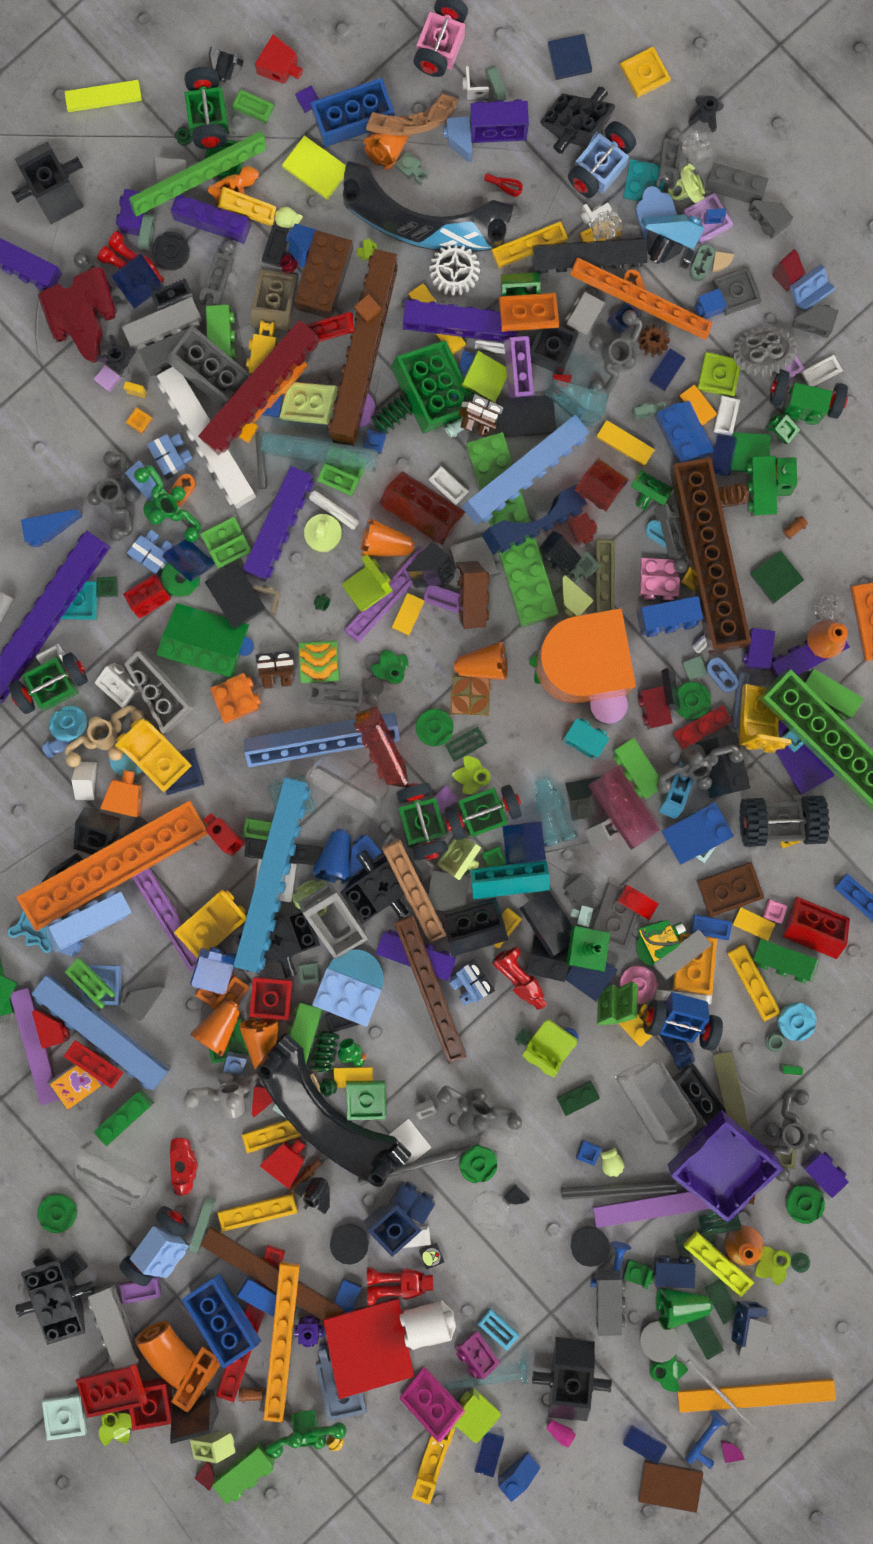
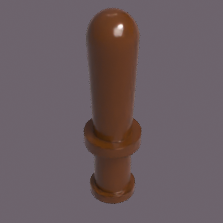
M315 1157L310 1166H306L304 1168L305 1171L292 1183L289 1188L292 1194H295L293 1191L298 1184L307 1181L310 1176L313 1177L316 1169L323 1164L318 1157Z

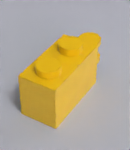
M261 320L259 335L253 334V339L250 338L249 350H251V357L247 358L246 369H249L248 373L252 374L278 345L279 339L274 337L275 322L270 324ZM264 331H270L269 336H264Z

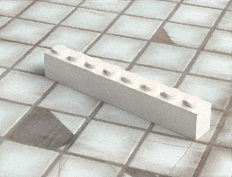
M174 367L157 375L160 381L157 385L163 394L167 392L170 397L167 401L171 408L178 410L179 414L176 416L182 426L184 424L187 425L189 430L186 433L191 441L196 440L199 445L196 449L201 458L203 456L207 458L208 462L205 464L211 473H216L218 478L215 481L220 489L225 488L228 493L225 497L230 506L234 504L238 509L256 498L230 452L227 450L218 456L198 437L210 423V419L184 376Z

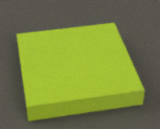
M477 351L461 386L495 403L507 379L506 367Z
M705 352L697 386L698 390L734 398L740 366H736V361L732 357Z

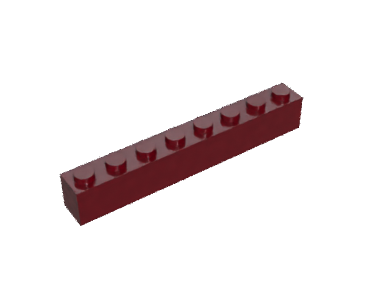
M299 320L198 435L201 441L218 456L226 452L230 447V442L234 438H238L244 426L254 420L259 409L262 410L267 405V400L271 395H275L280 390V385L290 379L293 370L303 364L306 359L305 356L316 349L319 342L317 334Z

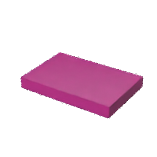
M426 1367L422 1368L399 1397L437 1442L443 1440L465 1412L463 1407Z

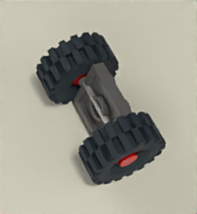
M823 795L802 796L801 801L772 803H765L764 798H745L741 800L739 821L743 845L745 847L766 846L767 842L803 841L805 845L826 844L829 837L828 830H830V817L828 816L829 809H827L826 798Z

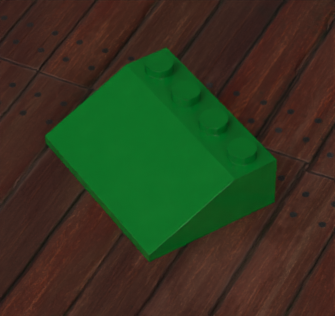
M446 340L395 358L391 369L423 434L460 418L459 412L465 393L471 394V392L461 386L464 377ZM452 394L456 395L457 399L452 398Z
M176 603L162 635L156 655L160 658L216 675L233 678L242 645L250 625L244 623L234 630L225 617Z

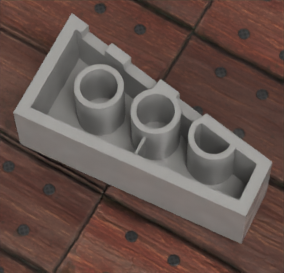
M137 651L124 663L135 685L138 686L142 698L150 708L153 718L156 719L162 734L169 733L195 708L144 651Z

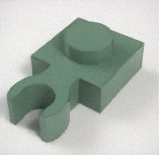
M409 151L395 163L396 169L408 179L414 176L419 185H422V180L419 179V176H425L428 179V173L423 169H419L421 162Z
M663 402L656 405L642 403L637 405L632 413L634 421L652 417L657 412L667 408L666 403Z
M587 551L581 556L582 559L575 566L576 569L566 575L568 578L574 575L575 579L572 582L575 584L579 582L581 576L587 579L600 567Z

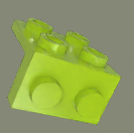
M368 555L361 558L365 568L342 584L343 589L361 612L367 610L393 591L389 585L391 580L385 572L381 573L379 571L381 567L375 558L371 560Z
M546 1019L527 1043L522 1056L527 1062L540 1068L544 1074L554 1078L558 1074L563 1061L577 1045L578 1040L553 1021Z
M473 1387L461 1397L459 1404L465 1412L451 1429L454 1430L458 1427L474 1443H478L501 1417V1413Z

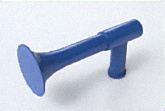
M613 1241L611 1244L615 1247V1259L612 1271H620L623 1255L627 1250H631V1246L623 1242ZM591 1278L590 1287L596 1288V1280Z
M713 1410L711 1411L713 1418L709 1427L685 1457L686 1461L690 1464L697 1459L709 1469L713 1467L714 1461L700 1452L720 1426H728L727 1421Z

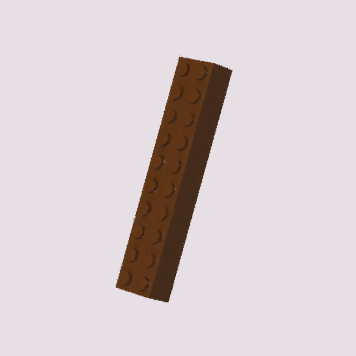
M374 249L373 256H369V273H365L363 282L365 288L364 292L361 291L359 302L369 294L381 307V312L368 323L357 311L355 313L356 326L354 332L350 334V339H352L351 346H348L346 350L347 364H343L341 376H343L342 383L339 382L337 387L338 401H334L332 412H334V418L330 419L328 424L329 436H331L334 444L354 448L398 271L397 254Z
M710 457L673 464L670 475L680 514L679 517L696 596H699L703 615L702 625L708 653L712 654L745 648L751 643L712 459Z

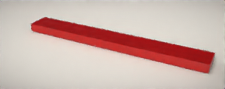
M267 1245L263 1259L279 1268L286 1251ZM255 1279V1282L272 1291V1289H270L269 1287L265 1286L264 1284ZM247 1303L244 1313L258 1334L265 1312ZM251 1351L225 1368L216 1397L231 1402L235 1401Z

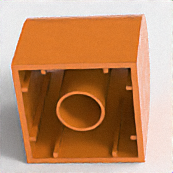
M622 608L571 617L559 622L550 630L536 658L537 677L549 695L561 702L577 704L624 696L636 687Z

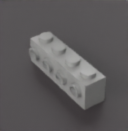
M190 297L124 325L122 328L130 347H134L135 352L140 353L139 350L188 329L191 326L198 329L204 323L193 298Z
M112 1283L96 1289L94 1294L88 1296L87 1303L89 1309L94 1312L95 1325L102 1333V1344L108 1349L110 1365L114 1366V1368L138 1363L142 1356L135 1343L134 1334L115 1284Z

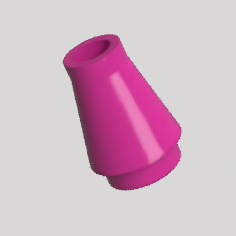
M551 1419L546 1427V1430L550 1432L562 1447L568 1448L576 1436L572 1428L560 1424Z

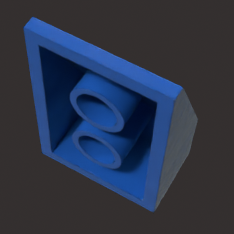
M715 802L708 804L661 831L680 865L734 837Z

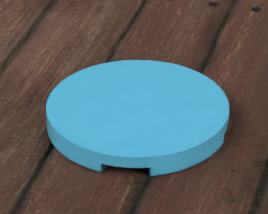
M352 949L337 959H333L328 967L382 989L384 982L382 967L372 954L364 950Z

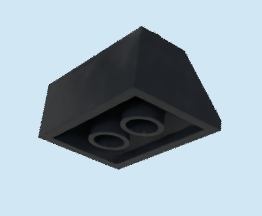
M433 541L406 568V572L415 588L427 586L442 587L445 583H450L455 576L450 556Z
M736 732L695 743V745L702 746L706 755H709L713 749L726 745H736L740 748ZM729 753L719 755L718 762L712 766L709 775L712 780L711 787L707 789L709 798L750 789L751 786L744 760L740 763H734L729 759Z
M496 897L440 913L453 956L509 940Z
M693 1063L670 1078L659 1090L692 1138L721 1110L726 1113L724 1106Z

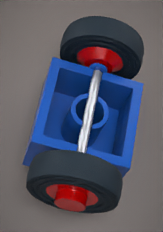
M671 992L665 1003L659 1000H652L649 1003L644 1016L643 1028L644 1032L648 1035L657 1036L661 1034L691 1043L699 1035L701 1048L713 1051L720 1043L723 1022L719 1016L709 1015L708 1001Z

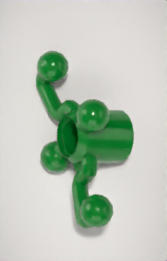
M147 465L144 468L136 469L134 472L136 481L145 483L150 475L156 484L151 490L153 498L148 499L143 507L144 515L153 525H159L168 518L178 522L184 517L193 526L185 530V539L188 542L197 541L201 530L200 523L187 510H181L176 502L185 498L184 488L175 486L171 489L170 495L163 489V481L152 466Z
M315 1410L297 1412L291 1415L293 1432L289 1436L281 1437L267 1445L265 1450L274 1459L282 1455V1446L289 1445L293 1449L312 1446L320 1450L326 1444L324 1435H332L335 1439H342L345 1437L347 1429L341 1422H337L333 1426L318 1427Z

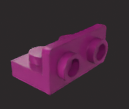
M474 1331L461 1344L454 1346L457 1351V1357L462 1362H465L468 1366L467 1370L473 1378L484 1380L500 1364L478 1331Z

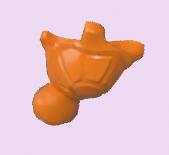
M245 166L242 167L239 175L226 176L217 183L209 185L208 192L214 197L216 207H218L223 187L245 195L244 187L253 185L259 176V172L253 167Z

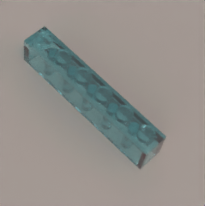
M263 432L260 449L261 452L267 455L321 464L325 463L376 472L379 454L376 450L268 432Z

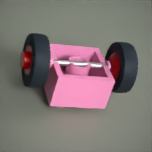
M436 0L434 5L436 13L429 12L417 43V52L413 60L414 65L423 73L433 77H441L446 69L452 70L465 37V24L463 22L468 15V7L462 0Z

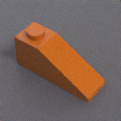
M210 1346L201 1347L171 1401L186 1412L190 1411L220 1366Z

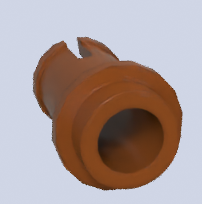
M803 516L795 517V521L782 531L788 539H791L801 529H806L808 522Z
M243 1386L242 1389H239L238 1399L242 1403H245V1401H262L263 1387L245 1388Z

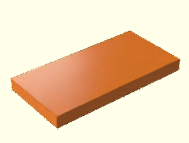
M873 582L850 587L864 661L873 660Z

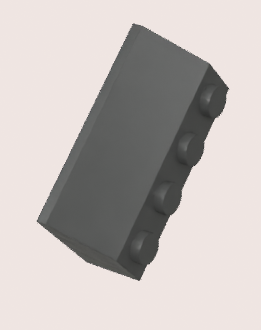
M193 326L189 328L165 359L167 363L222 408L251 376L250 373Z

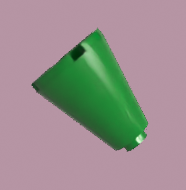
M665 1288L660 1289L661 1291H657L656 1311H660L661 1317H658V1321L664 1330H670L709 1316L710 1311L713 1310L712 1301L707 1295Z

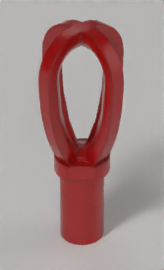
M488 173L484 177V181L500 187L501 190L513 197H517L522 193L523 185L519 180L498 178ZM502 183L518 187L519 190H514Z

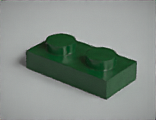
M592 1081L557 1097L565 1116L600 1099Z

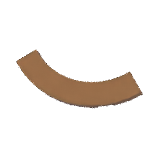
M441 93L428 111L408 115L407 118L372 112L366 130L395 136L423 133L444 123L455 111L459 99Z

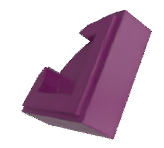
M720 1441L725 1463L745 1460L741 1450L729 1441Z

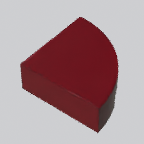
M207 1461L195 1475L194 1479L209 1491L214 1482V1471L211 1463Z

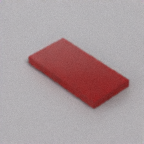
M136 1363L76 1379L87 1418L144 1406L148 1403Z

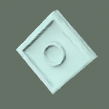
M80 1393L42 1400L47 1441L86 1435L85 1412Z

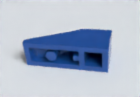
M78 509L21 519L25 543L31 547L43 546V543L51 541L82 517V513Z

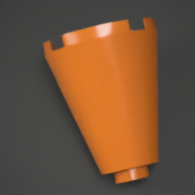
M373 132L363 141V144H366L364 148L365 153L375 165L381 164L384 166L382 169H390L394 166L410 135L395 136Z
M368 518L366 524L370 525L368 529H364L361 550L364 551L361 553V556H408L409 553H413L415 542H412V537Z
M832 620L819 621L808 632V647L818 657H835L845 647L848 635L847 628L843 624Z
M497 642L458 656L457 661H454L455 672H458L460 676L506 680L508 667L507 659H505L503 654L506 653L503 642Z
M229 1000V1002L224 1001L191 1032L190 1036L222 1056L240 1015L239 1005L232 1000Z
M253 1017L240 1023V1031L255 1070L264 1056L277 1042L278 1019L262 1018V1020H256Z
M743 1225L730 1230L726 1236L725 1250L728 1257L734 1263L741 1266H750L761 1259L764 1253V1241L757 1230Z

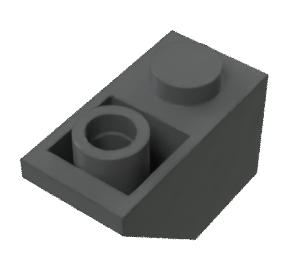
M754 200L748 210L751 218L755 221L757 220L761 225L762 231L769 235L771 239L788 227L793 219V216L782 203Z

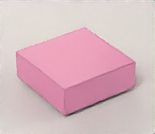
M768 899L762 917L782 924L788 906Z

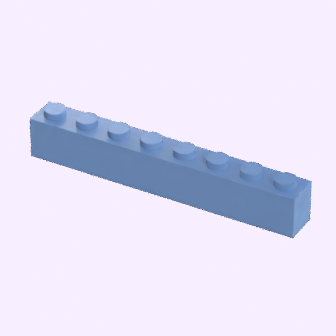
M575 414L469 499L462 508L476 525L481 521L486 523L493 517L491 513L494 510L499 512L507 505L505 501L508 499L513 501L520 495L519 490L521 488L524 490L529 488L534 483L532 480L535 477L540 479L547 473L545 470L547 467L550 466L552 469L560 462L558 458L562 455L566 458L572 453L574 445L577 447L582 445L586 441L585 436L590 433L589 430Z
M393 712L245 738L244 753L248 767L400 741L396 714Z
M51 974L45 976L31 995L35 997V1002L41 1006L45 1005L50 1009L49 1012L54 1017L63 1019L65 1021L64 1024L69 1029L77 1030L83 1040L92 1042L95 1045L94 1048L101 1054L106 1053L111 1057L110 1061L113 1064L121 1065L126 1069L125 1073L132 1078L136 1077L140 1080V1085L145 1089L153 1091L171 1070Z

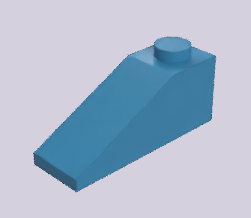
M682 214L644 217L641 219V223L646 229L694 249L705 229L701 224V219L694 215L689 217Z
M678 773L675 774L670 781L672 788L668 793H665L658 812L676 820L684 809L694 780L690 777H680Z

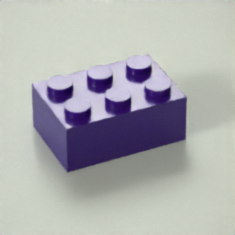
M516 99L509 102L496 100L487 103L483 101L470 103L471 143L527 141L529 125L528 101Z

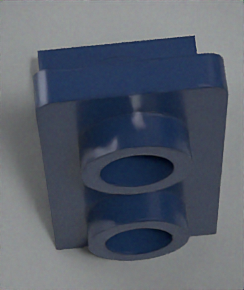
M659 1034L678 1070L695 1062L693 1052L686 1041Z
M737 1301L731 1340L741 1347H746L750 1318L758 1319V1316L767 1317L768 1308L758 1302Z

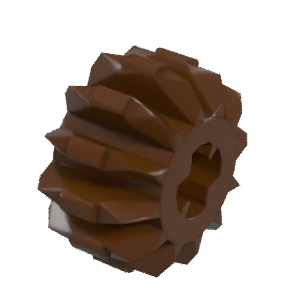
M653 324L652 328L647 325L645 331L641 330V337L638 338L637 342L641 344L639 346L640 350L645 349V356L651 353L653 358L656 353L661 356L663 351H667V344L670 343V338H667L668 331L662 332L663 326H660L658 329L656 324Z
M734 484L718 488L722 507L738 506L749 501V490H747V485Z

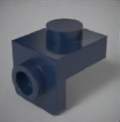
M627 302L607 320L619 335L632 326L626 325L622 319L623 314L627 310L634 311L637 314V318L641 315V312L635 306Z

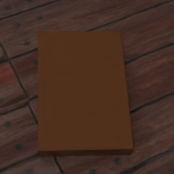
M752 862L697 880L709 917L765 898Z
M644 1460L638 1501L697 1513L703 1471Z

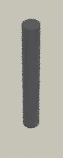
M255 432L259 489H267L263 432Z

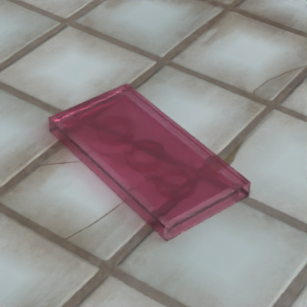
M618 766L588 785L630 850L660 830Z

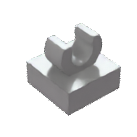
M427 1094L424 1095L426 1100L423 1103H419V1100L415 1098L416 1106L413 1107L419 1120L437 1113L432 1099L430 1100Z

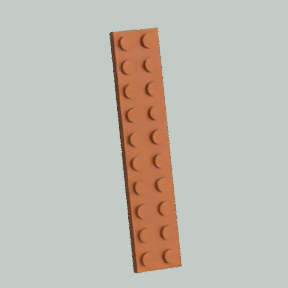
M189 800L16 898L34 930L37 932L48 926L50 922L64 917L207 836L206 827Z

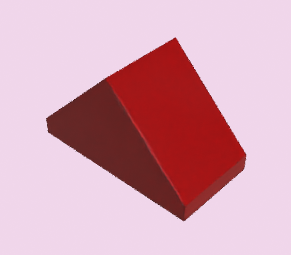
M261 1084L254 1086L253 1117H256L273 1102L266 1088Z

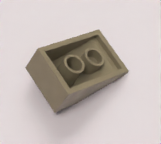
M260 269L251 306V326L260 327L261 320H264L265 323L270 324L275 322V330L289 331L297 284L296 274Z

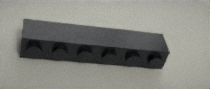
M630 238L532 245V268L534 271L537 270L539 274L548 273V270L556 269V272H567V268L573 267L577 257L601 269H605V266L612 265L613 269L624 268L625 264H631V267H642V263H647V239Z

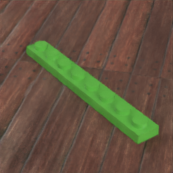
M259 131L130 197L129 200L133 213L137 217L266 150L263 133Z

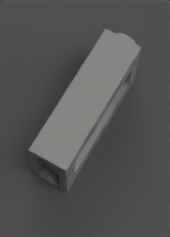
M332 882L298 902L303 915L334 959L368 940L363 928ZM331 903H334L350 927L348 931L338 937H334L317 914L319 910Z

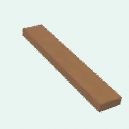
M398 838L382 846L381 848L429 944L446 936L445 930L400 839Z

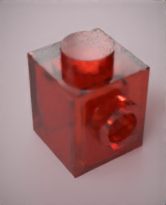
M586 512L570 520L568 523L578 545L581 543L586 545L594 540L598 528L593 519L590 520Z

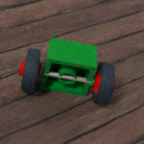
M209 67L193 68L185 74V85L189 91L184 92L189 129L193 143L201 149L219 148L227 142V134H230L222 87H218L219 76L216 70Z
M779 370L770 386V404L780 406L785 398L782 414H787L792 421L802 420L809 425L819 424L826 415L835 419L840 417L848 401V386L846 384L837 383L833 391L794 383L791 387L789 386L790 373Z
M72 652L62 656V660L55 657L22 675L29 688L28 690L19 680L9 684L12 701L24 714H29L35 710L32 700L33 696L39 709L47 711L79 694L75 684L82 686L88 682L85 673L86 669L81 660H78Z
M412 783L397 792L399 802H413V804L399 807L398 814L407 846L412 847L423 844L413 849L415 860L426 858L427 860H432L448 851L446 841H434L446 836L436 798L420 801V799L432 793L429 783ZM432 805L434 814L424 807Z
M510 784L501 787L503 796L501 802L495 787L458 801L463 814L462 818L457 813L454 805L445 808L448 819L445 820L448 831L453 832L456 841L465 838L463 830L465 823L471 838L507 825L508 822L503 811L504 807L512 819L522 816L519 807L521 805L518 794L514 793Z

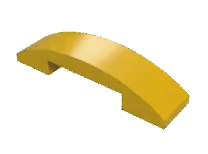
M451 1429L441 1442H437L430 1435L412 1491V1499L430 1505L436 1481L455 1429Z

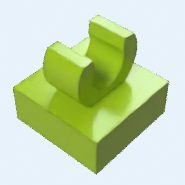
M370 238L363 240L364 247L356 249L357 257H361V260L368 261L369 256H373L374 249H377V244Z

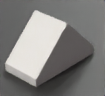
M81 762L75 767L72 776L75 800H95L97 762Z

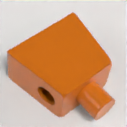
M124 770L122 780L114 779L111 781L101 809L133 817L141 815L142 785L133 783L135 772Z

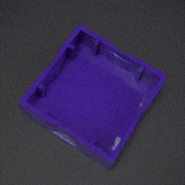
M722 1110L667 1164L671 1177L688 1191L700 1197L710 1209L726 1222H729L738 1214L758 1191L768 1185L783 1170L776 1155Z

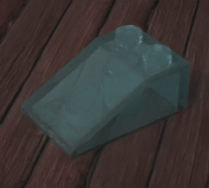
M555 379L544 392L571 417L576 414L586 427L595 426L605 415L609 394Z

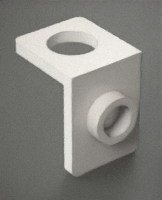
M466 66V77H462L463 90H467V100L488 99L489 87L470 88L469 66ZM476 92H484L480 95L474 94Z
M56 644L38 653L36 658L42 665L55 657L62 660L65 652L59 644Z

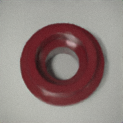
M287 254L281 259L280 267L284 273L288 274L296 269L297 261L292 255Z

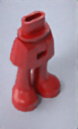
M115 231L109 239V247L104 246L99 251L97 260L103 264H112L128 274L129 281L141 286L146 285L147 288L152 287L157 291L165 278L159 275V271L146 255L139 256L131 251L124 244L123 235L119 231ZM113 251L121 254L134 264L132 266L129 265L121 258H119Z
M515 946L508 952L504 950L492 960V964L514 984L515 987L512 991L522 1000L527 1001L529 1005L533 1004L536 1010L544 1008L547 1003L543 999L544 994L541 986L534 976L526 974L517 963L520 955L519 948Z
M366 1267L368 1306L374 1305L378 1298L384 1296H402L403 1300H408L425 1294V1291H433V1275H424V1272L421 1273L408 1268H402L399 1273L377 1272L372 1267ZM400 1282V1286L373 1285L377 1283Z

